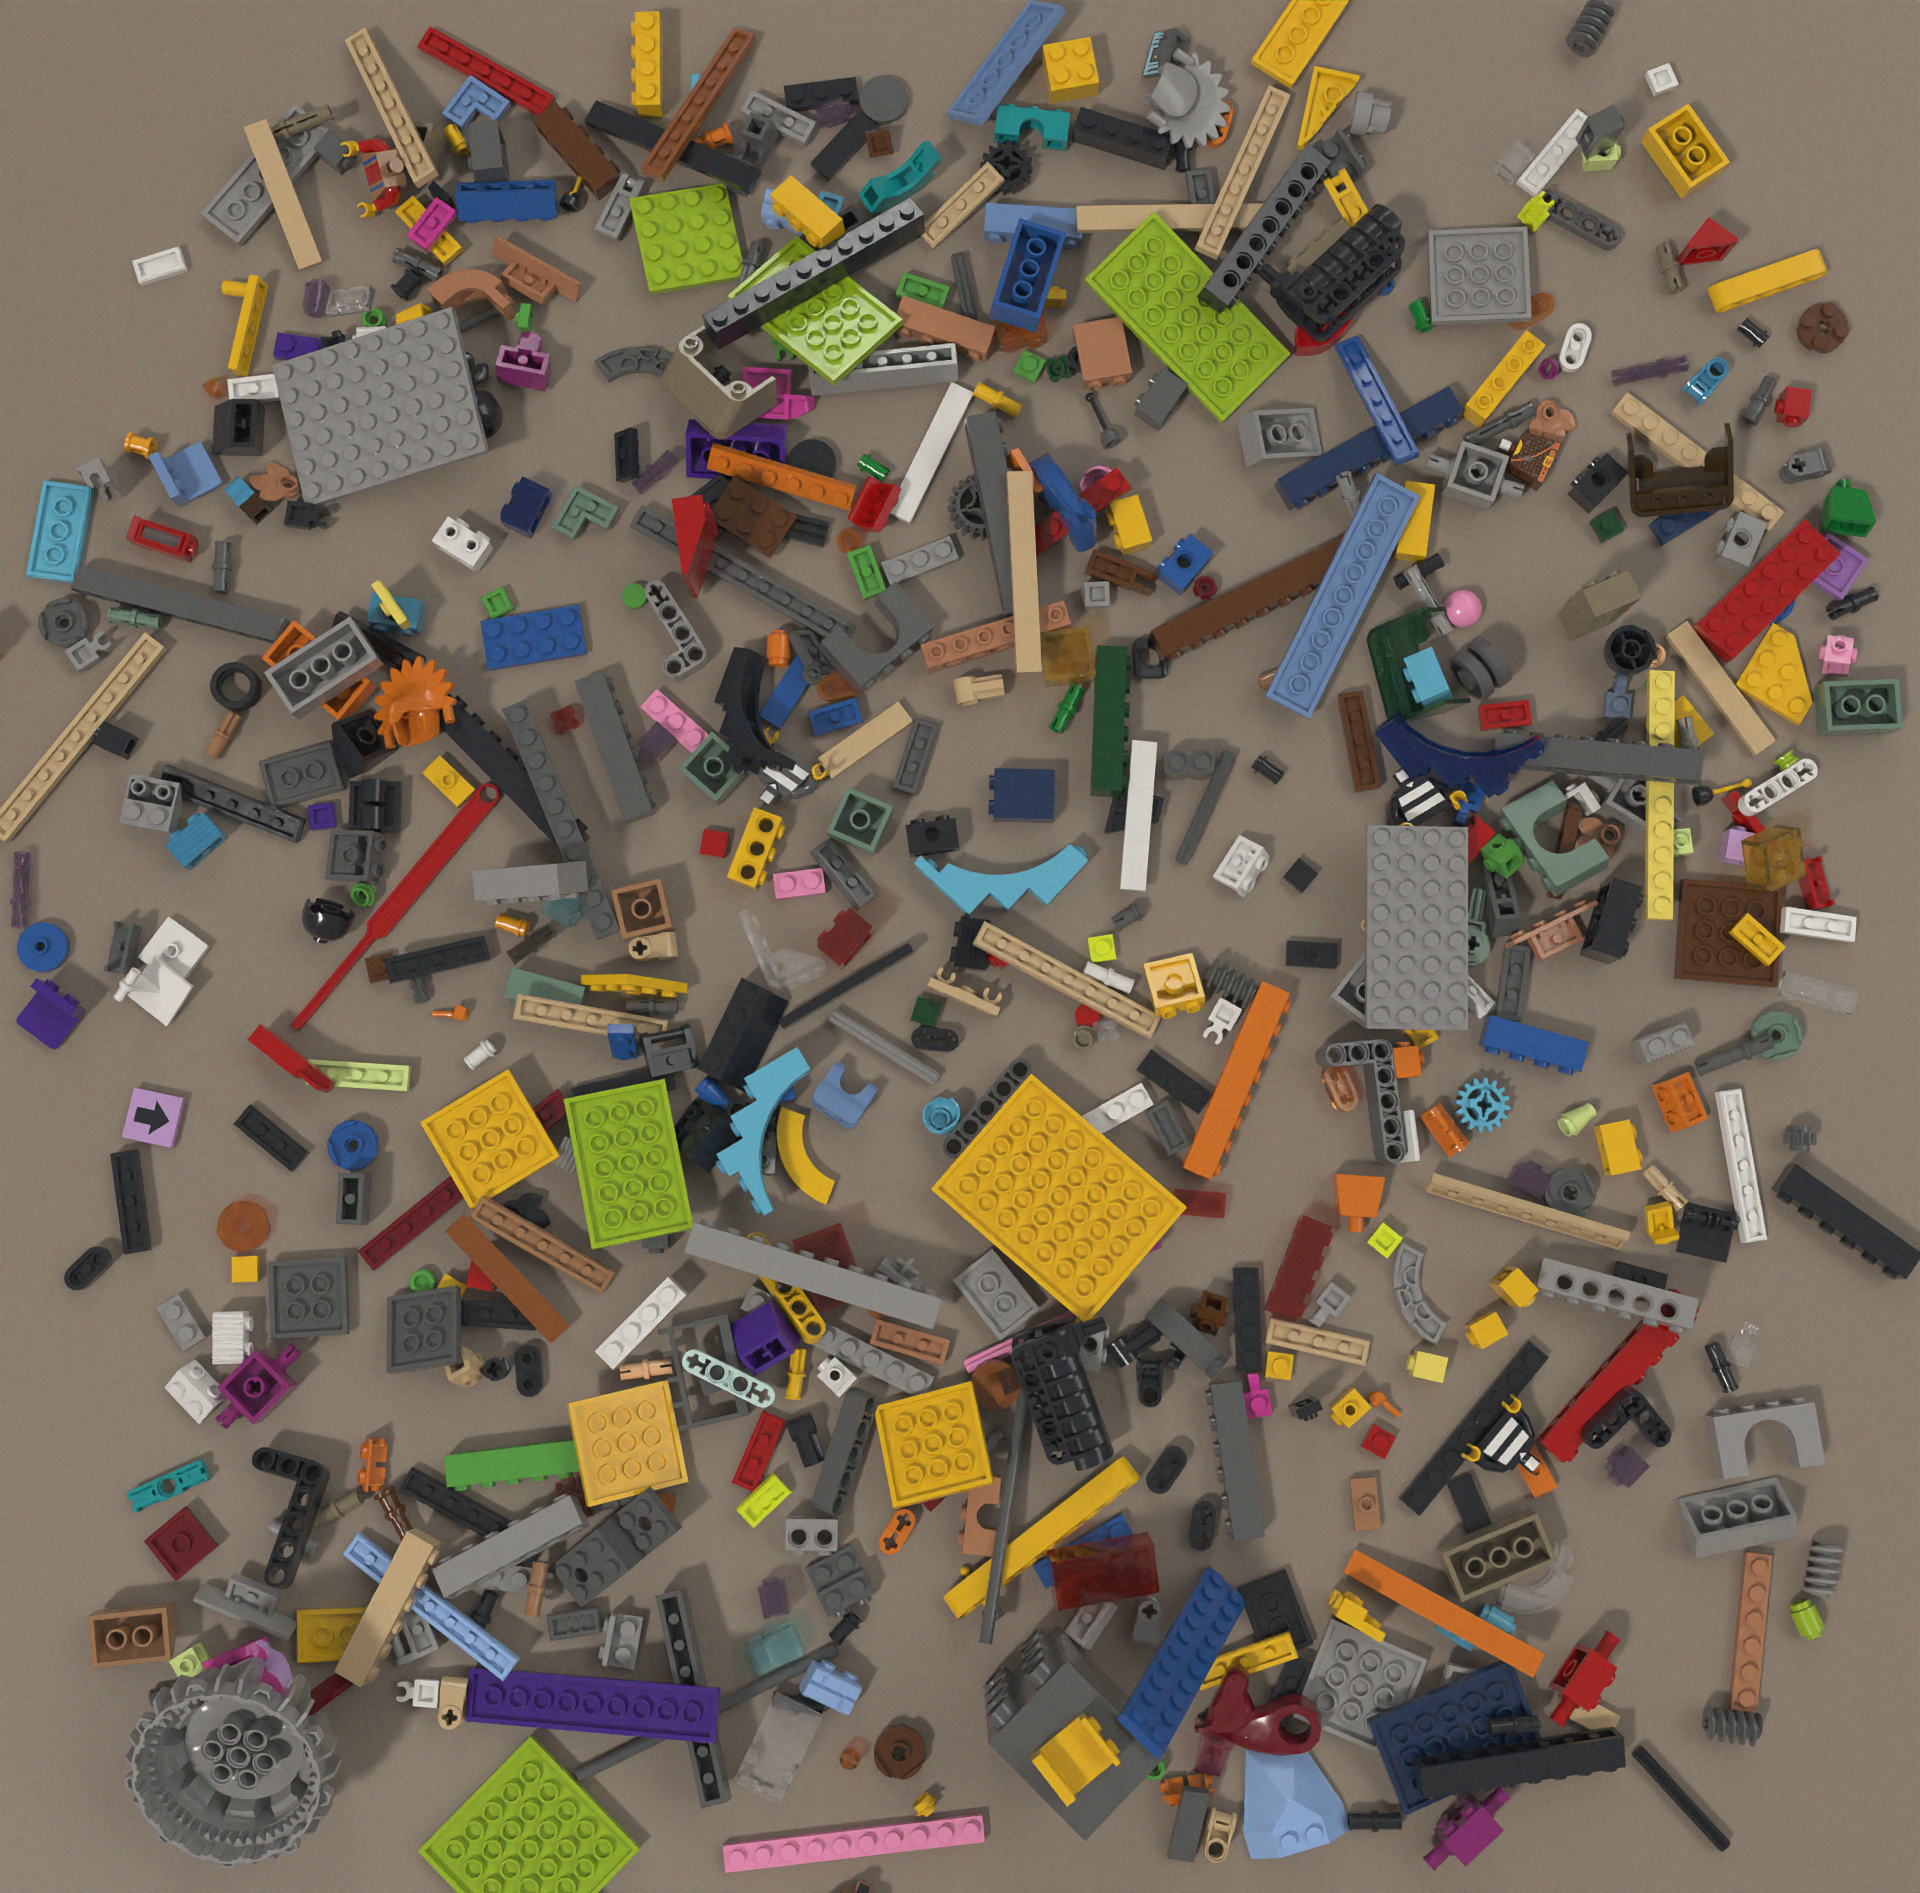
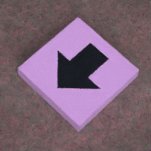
M134 1088L122 1137L174 1148L186 1098Z

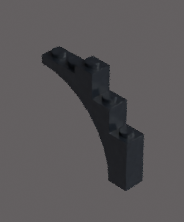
M734 647L714 703L722 706V711L726 713L719 733L727 736V741L731 743L724 764L732 767L733 773L744 777L747 776V773L758 775L759 770H766V767L779 773L782 772V769L793 771L796 761L776 752L767 741L761 726L759 692L767 658L751 649Z

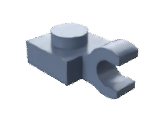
M1617 675V677H1613L1612 692H1606L1604 696L1603 718L1617 719L1621 717L1624 720L1630 719L1632 694H1625L1628 676Z

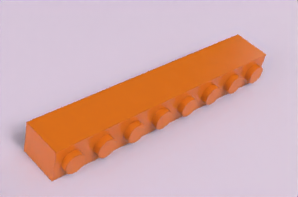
M1263 981L1259 983L1181 1166L1182 1169L1207 1180H1211L1213 1176H1218L1223 1164L1219 1162L1222 1153L1227 1154L1232 1144V1139H1229L1233 1129L1237 1130L1241 1123L1242 1116L1239 1115L1242 1106L1247 1107L1251 1099L1252 1093L1249 1092L1252 1083L1256 1084L1261 1075L1262 1070L1258 1069L1262 1060L1266 1061L1272 1047L1268 1046L1271 1037L1276 1038L1281 1028V1023H1278L1281 1013L1286 1014L1291 1004V1001L1288 1000L1289 992Z

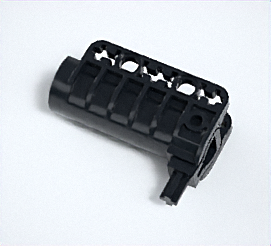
M1375 204L1301 274L1298 271L1291 274L1286 270L1281 275L1268 263L1263 264L1257 274L1271 286L1270 295L1277 300L1276 302L1283 313L1314 341L1325 342L1401 271L1402 259L1400 256L1405 247V239L1400 234L1402 221L1386 206ZM1377 278L1380 279L1377 285H1371ZM1343 310L1346 314L1342 318H1336ZM1328 322H1330L1326 326L1325 334L1323 332H1320L1319 334L1316 333L1317 326L1319 328H1323Z
M1103 1315L1083 1322L1080 1321L1079 1316L1073 1319L1055 1320L1019 1332L1012 1338L1011 1342L1012 1363L1047 1459L1055 1465L1074 1461L1077 1471L1095 1467L1107 1461L1114 1454L1111 1440L1079 1355L1080 1346L1087 1344L1086 1337L1108 1330ZM1019 1339H1023L1024 1342L1019 1344ZM1024 1353H1028L1029 1356L1025 1357L1023 1360L1019 1358L1024 1357ZM1028 1364L1030 1368L1024 1370L1025 1365ZM1039 1379L1038 1384L1035 1385L1034 1381ZM1043 1411L1046 1412L1047 1416L1042 1417ZM1056 1426V1431L1053 1433L1051 1428ZM1063 1451L1060 1458L1056 1454L1051 1455V1453Z

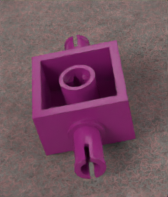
M290 1343L276 1359H273L264 1349L254 1350L217 1387L231 1403L216 1416V1421L218 1423L221 1421L220 1425L225 1429H228L241 1414L252 1424L262 1422L298 1386L287 1374L286 1369L302 1355L301 1351H296L297 1347ZM256 1382L261 1383V1390L259 1391L255 1389L258 1386Z
M1497 1787L1484 1801H1477L1472 1794L1469 1797L1461 1798L1455 1805L1456 1809L1450 1815L1442 1816L1436 1823L1437 1827L1434 1831L1440 1837L1438 1839L1440 1842L1422 1858L1434 1871L1450 1855H1455L1466 1867L1504 1831L1494 1820L1495 1816L1493 1814L1511 1798L1501 1787Z

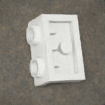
M1239 835L1214 873L1213 878L1235 890L1240 896L1245 897L1247 892L1253 889L1260 872L1266 869L1270 855L1264 847Z

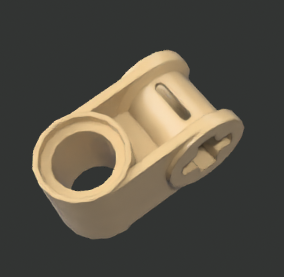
M663 932L650 936L636 937L630 942L628 948L631 957L637 962L664 961L679 957L675 932ZM639 944L647 948V950L643 951V955H638V952L634 951L638 949Z
M443 1676L438 1722L444 1729H454L465 1720L469 1678ZM453 1710V1715H457V1718L451 1721L450 1716H447V1713Z
M1213 1806L1208 1811L1202 1849L1210 1861L1219 1863L1228 1854L1231 1838L1236 1827L1237 1813L1232 1812L1228 1814L1220 1812ZM1213 1842L1221 1843V1849L1216 1854L1208 1852L1209 1845Z

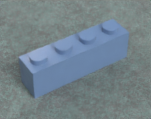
M986 203L984 240L990 243L1012 242L1018 220L1021 218L1066 232L1063 245L1065 249L1081 247L1082 233H1076L1075 209Z

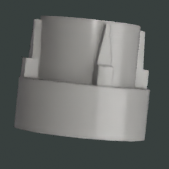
M1357 91L1350 118L1349 134L1365 136L1366 133L1385 134L1389 123L1392 102L1373 98V93Z

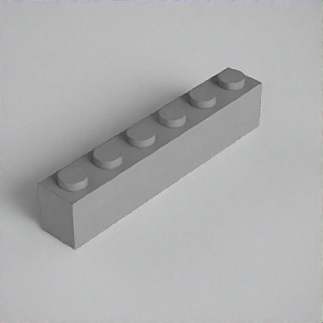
M955 343L873 351L835 386L808 366L812 396L958 381Z
M567 1494L555 1498L553 1500L554 1504L547 1508L544 1506L530 1512V1517L524 1520L517 1519L507 1525L508 1529L500 1533L495 1531L484 1537L485 1541L478 1545L473 1543L464 1547L462 1553L456 1557L452 1555L440 1560L439 1566L433 1568L432 1571L443 1597L454 1599L590 1526L578 1498L571 1495L568 1496Z

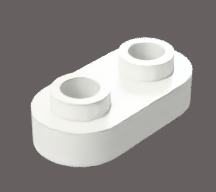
M1576 323L1565 334L1558 356L1559 367L1565 372L1572 373L1577 371L1584 362L1592 337L1590 328L1585 324ZM1573 336H1579L1581 341H1575ZM1566 358H1571L1573 360V364H1569L1566 361Z

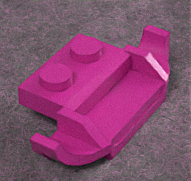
M742 367V381L748 383L753 389L771 376L776 379L777 405L758 418L790 420L815 409L816 397L791 395L792 370Z

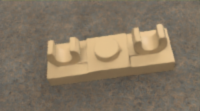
M944 968L938 969V980L930 978L927 985L929 989L997 1018L1000 1007L995 1005L1001 1001V993L997 995L995 1000H990L987 996L990 989L986 988L983 992V999L974 995L975 990L967 986L953 987L950 984L955 981L956 974L952 973L949 980H944L941 977Z

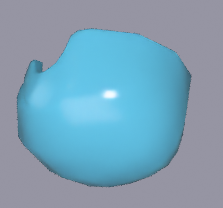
M937 1097L926 1104L922 1111L923 1124L931 1133L936 1135L951 1133L960 1122V1106L952 1097L950 1099Z

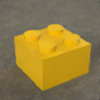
M1091 37L1042 46V64L1050 104L1098 96L1099 78Z

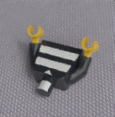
M1403 769L1393 775L1400 789L1391 795V800L1389 801V820L1393 826H1418L1451 805L1449 802H1452L1453 807L1459 810L1461 807L1457 801L1464 800L1467 803L1468 800L1463 791H1456L1433 777H1426L1423 774L1412 780L1407 770Z
M1510 1394L1513 1398L1512 1404L1507 1405L1502 1401V1406L1507 1410L1477 1446L1467 1444V1446L1471 1447L1470 1455L1462 1453L1461 1456L1474 1462L1486 1471L1504 1473L1508 1470L1513 1471L1520 1464L1532 1473L1541 1462L1529 1452L1535 1444L1533 1440L1535 1432L1529 1416L1521 1407L1520 1400L1513 1394Z

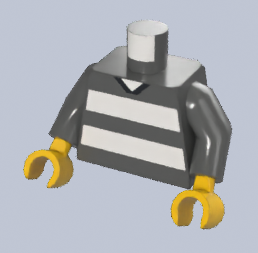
M769 727L764 730V734L773 749L795 760L796 764L793 771L782 769L781 773L770 770L767 767L766 770L760 769L758 779L766 788L759 796V799L771 806L778 795L786 801H790L791 799L797 800L812 794L822 781V778L830 774V769L822 773L820 766L823 762L812 767L779 743L773 744L778 739L779 732L777 731L772 738L768 735Z

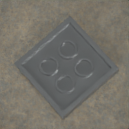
M347 1257L268 1262L270 1339L350 1334Z
M451 1286L387 1297V1373L398 1374L461 1364L460 1287Z

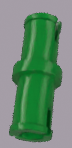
M1074 683L1070 684L1063 701L1057 705L1058 710L1049 725V729L1063 734L1070 717L1075 715L1077 711L1075 708L1085 691L1081 686Z

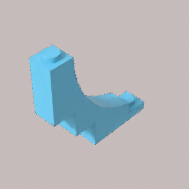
M1069 844L1049 861L1032 869L1014 874L987 875L958 868L950 863L939 873L937 871L938 865L929 857L925 860L922 856L914 862V867L970 917L989 895L1007 912L1027 891L1047 907L1087 865L1088 859L1085 858L1087 853L1078 845L1073 847Z

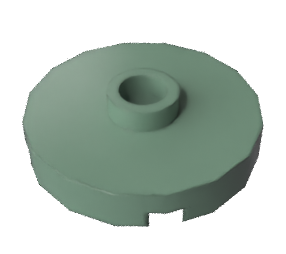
M1781 1010L1767 1011L1759 1015L1753 1022L1750 1030V1041L1765 1034L1769 1035V1040L1772 1041L1774 1049L1759 1054L1763 1058L1770 1060H1785L1793 1056L1798 1051L1803 1040V1031L1798 1020ZM1775 1030L1778 1031L1780 1035L1779 1039L1774 1040L1771 1037L1772 1032Z

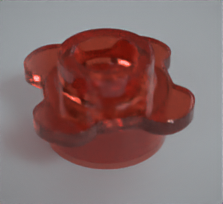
M566 706L551 713L550 718L556 724L555 730L558 734H564L566 730L571 728H578L579 721L574 717L573 707Z

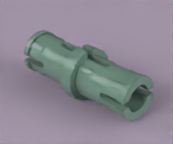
M111 606L108 611V622L130 625L131 628L136 629L138 627L160 630L162 615L142 612L137 608L129 610Z

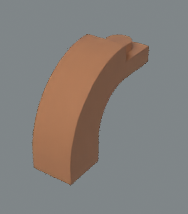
M466 269L449 273L438 279L427 289L433 302L441 310L452 307L456 312L466 303L484 301L494 306L509 322L516 314L512 307L514 302L509 297L503 282L493 274L482 270Z

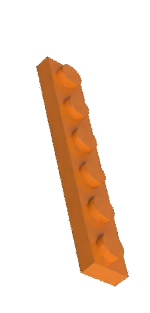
M713 443L707 469L733 477L736 476L739 479L850 511L857 486Z

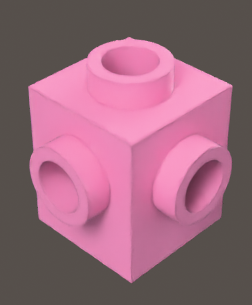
M1828 635L1826 645L1821 644L1819 659L1823 660L1821 674L1847 677L1850 663L1855 664L1857 649L1853 648L1854 638H1847L1843 635Z

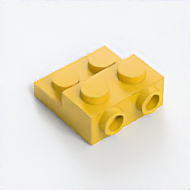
M1193 953L1143 964L1156 1017L1162 1015L1164 1019L1172 1018L1177 1012L1186 1010L1187 1013H1195L1201 1009V1006H1205V995Z
M1334 1589L1327 1600V1603H1329L1328 1609L1339 1619L1381 1643L1386 1633L1380 1628L1382 1624L1367 1614L1368 1610L1363 1606L1364 1601L1348 1590L1342 1593Z

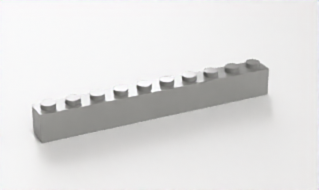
M701 1219L700 1223H693L685 1253L930 1329L934 1327L942 1298L937 1297V1291L923 1288V1291L920 1292L913 1289L914 1284L901 1280L898 1281L897 1285L888 1282V1276L875 1272L873 1277L863 1274V1268L849 1265L848 1269L839 1267L840 1261L827 1257L824 1258V1261L813 1259L814 1253L800 1249L799 1254L789 1251L790 1246L775 1242V1245L771 1246L764 1243L765 1238L753 1234L750 1235V1238L740 1236L741 1231L734 1228L726 1227L725 1231L716 1229V1223Z

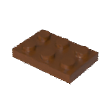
M736 476L733 477L712 509L715 523L769 559H771L797 519L796 515Z

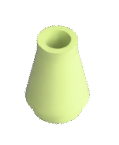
M1586 1103L1584 1106L1561 1114V1118L1557 1123L1560 1130L1566 1136H1576L1597 1113L1590 1103Z

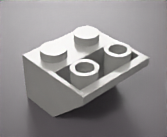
M130 774L119 823L127 827L171 835L174 831L179 830L183 814L181 784Z

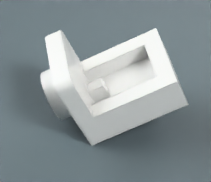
M1585 782L1580 786L1573 783L1562 790L1566 799L1572 796L1575 798L1586 817L1601 808L1598 795L1593 790L1590 791Z

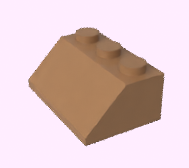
M176 1601L102 1609L88 1616L92 1669L172 1660L178 1630Z

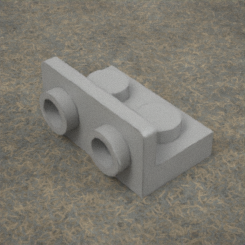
M613 1611L610 1617H606L603 1633H607L605 1644L601 1643L598 1659L602 1660L601 1667L607 1668L609 1665L635 1669L644 1616Z

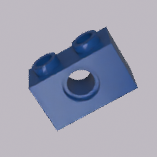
M1191 534L1186 540L1181 538L1173 548L1176 551L1171 558L1166 556L1158 566L1160 571L1157 578L1180 596L1211 560L1214 553ZM1185 559L1189 562L1190 566L1188 568H1181L1177 561Z

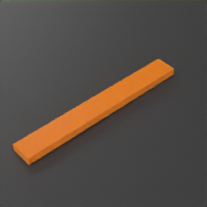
M1356 1549L1344 1570L1345 1574L1533 1678L1545 1656V1653Z

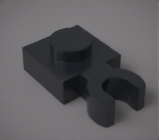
M287 501L284 525L290 528L311 530L312 523H314L319 528L327 529L329 525L327 522H320V518L323 515L331 516V512L326 508H319L314 511L315 506L312 503Z

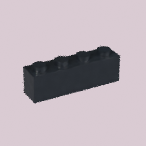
M1084 107L1080 108L1073 129V142L1162 170L1165 169L1172 148L1170 134H1159L1157 130Z

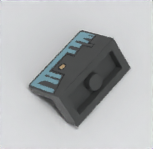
M1177 28L1155 32L1142 76L1146 79L1161 77L1158 69L1166 62L1183 68L1184 63L1173 57V54L1177 48L1187 53L1191 40Z

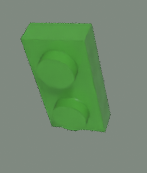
M903 272L896 292V298L902 299L903 296L944 309L950 287Z
M868 545L847 553L863 601L874 598L883 592L886 587L871 546Z

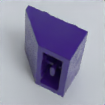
M772 1299L731 1324L738 1356L753 1376L758 1375L793 1354L801 1341L799 1335Z

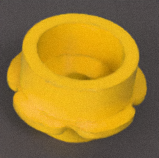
M928 1792L921 1794L912 1806L917 1811L916 1815L929 1816L936 1808V1798Z

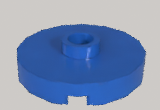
M47 922L35 923L27 927L21 933L17 942V954L21 963L28 969L40 973L52 972L60 968L70 951L69 939L66 933L56 925ZM41 943L45 944V948L43 951H39V945Z
M357 1120L344 1121L337 1125L331 1132L327 1143L328 1155L333 1163L342 1169L350 1171L361 1170L372 1164L378 1155L380 1147L378 1135L373 1127ZM353 1141H357L358 1148L356 1150L351 1149V1143Z

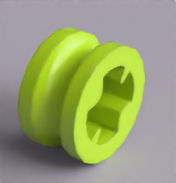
M1792 749L1773 761L1774 764L1780 766V772L1799 760L1798 756H1793L1794 751Z

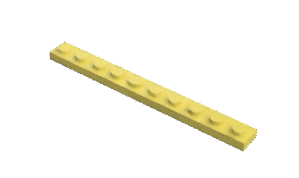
M1649 670L1647 672L1646 742L1649 746H1658V743H1669L1674 748L1675 671ZM1646 781L1645 920L1671 921L1673 920L1674 783Z

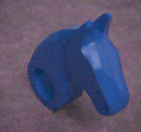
M1046 453L1030 462L1029 466L1043 487L1039 499L1048 509H1058L1057 513L1076 551L1086 552L1093 548L1097 542V522L1095 519L1097 514L1094 508L1084 498L1078 497L1066 474L1050 454Z

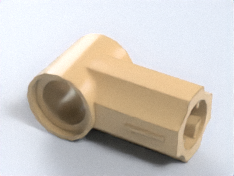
M1001 674L980 678L966 676L953 680L958 706L973 705L978 703L979 700L1005 696Z

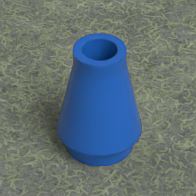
M708 1075L694 1089L698 1094L697 1097L718 1108L721 1112L732 1101L715 1078L711 1079Z

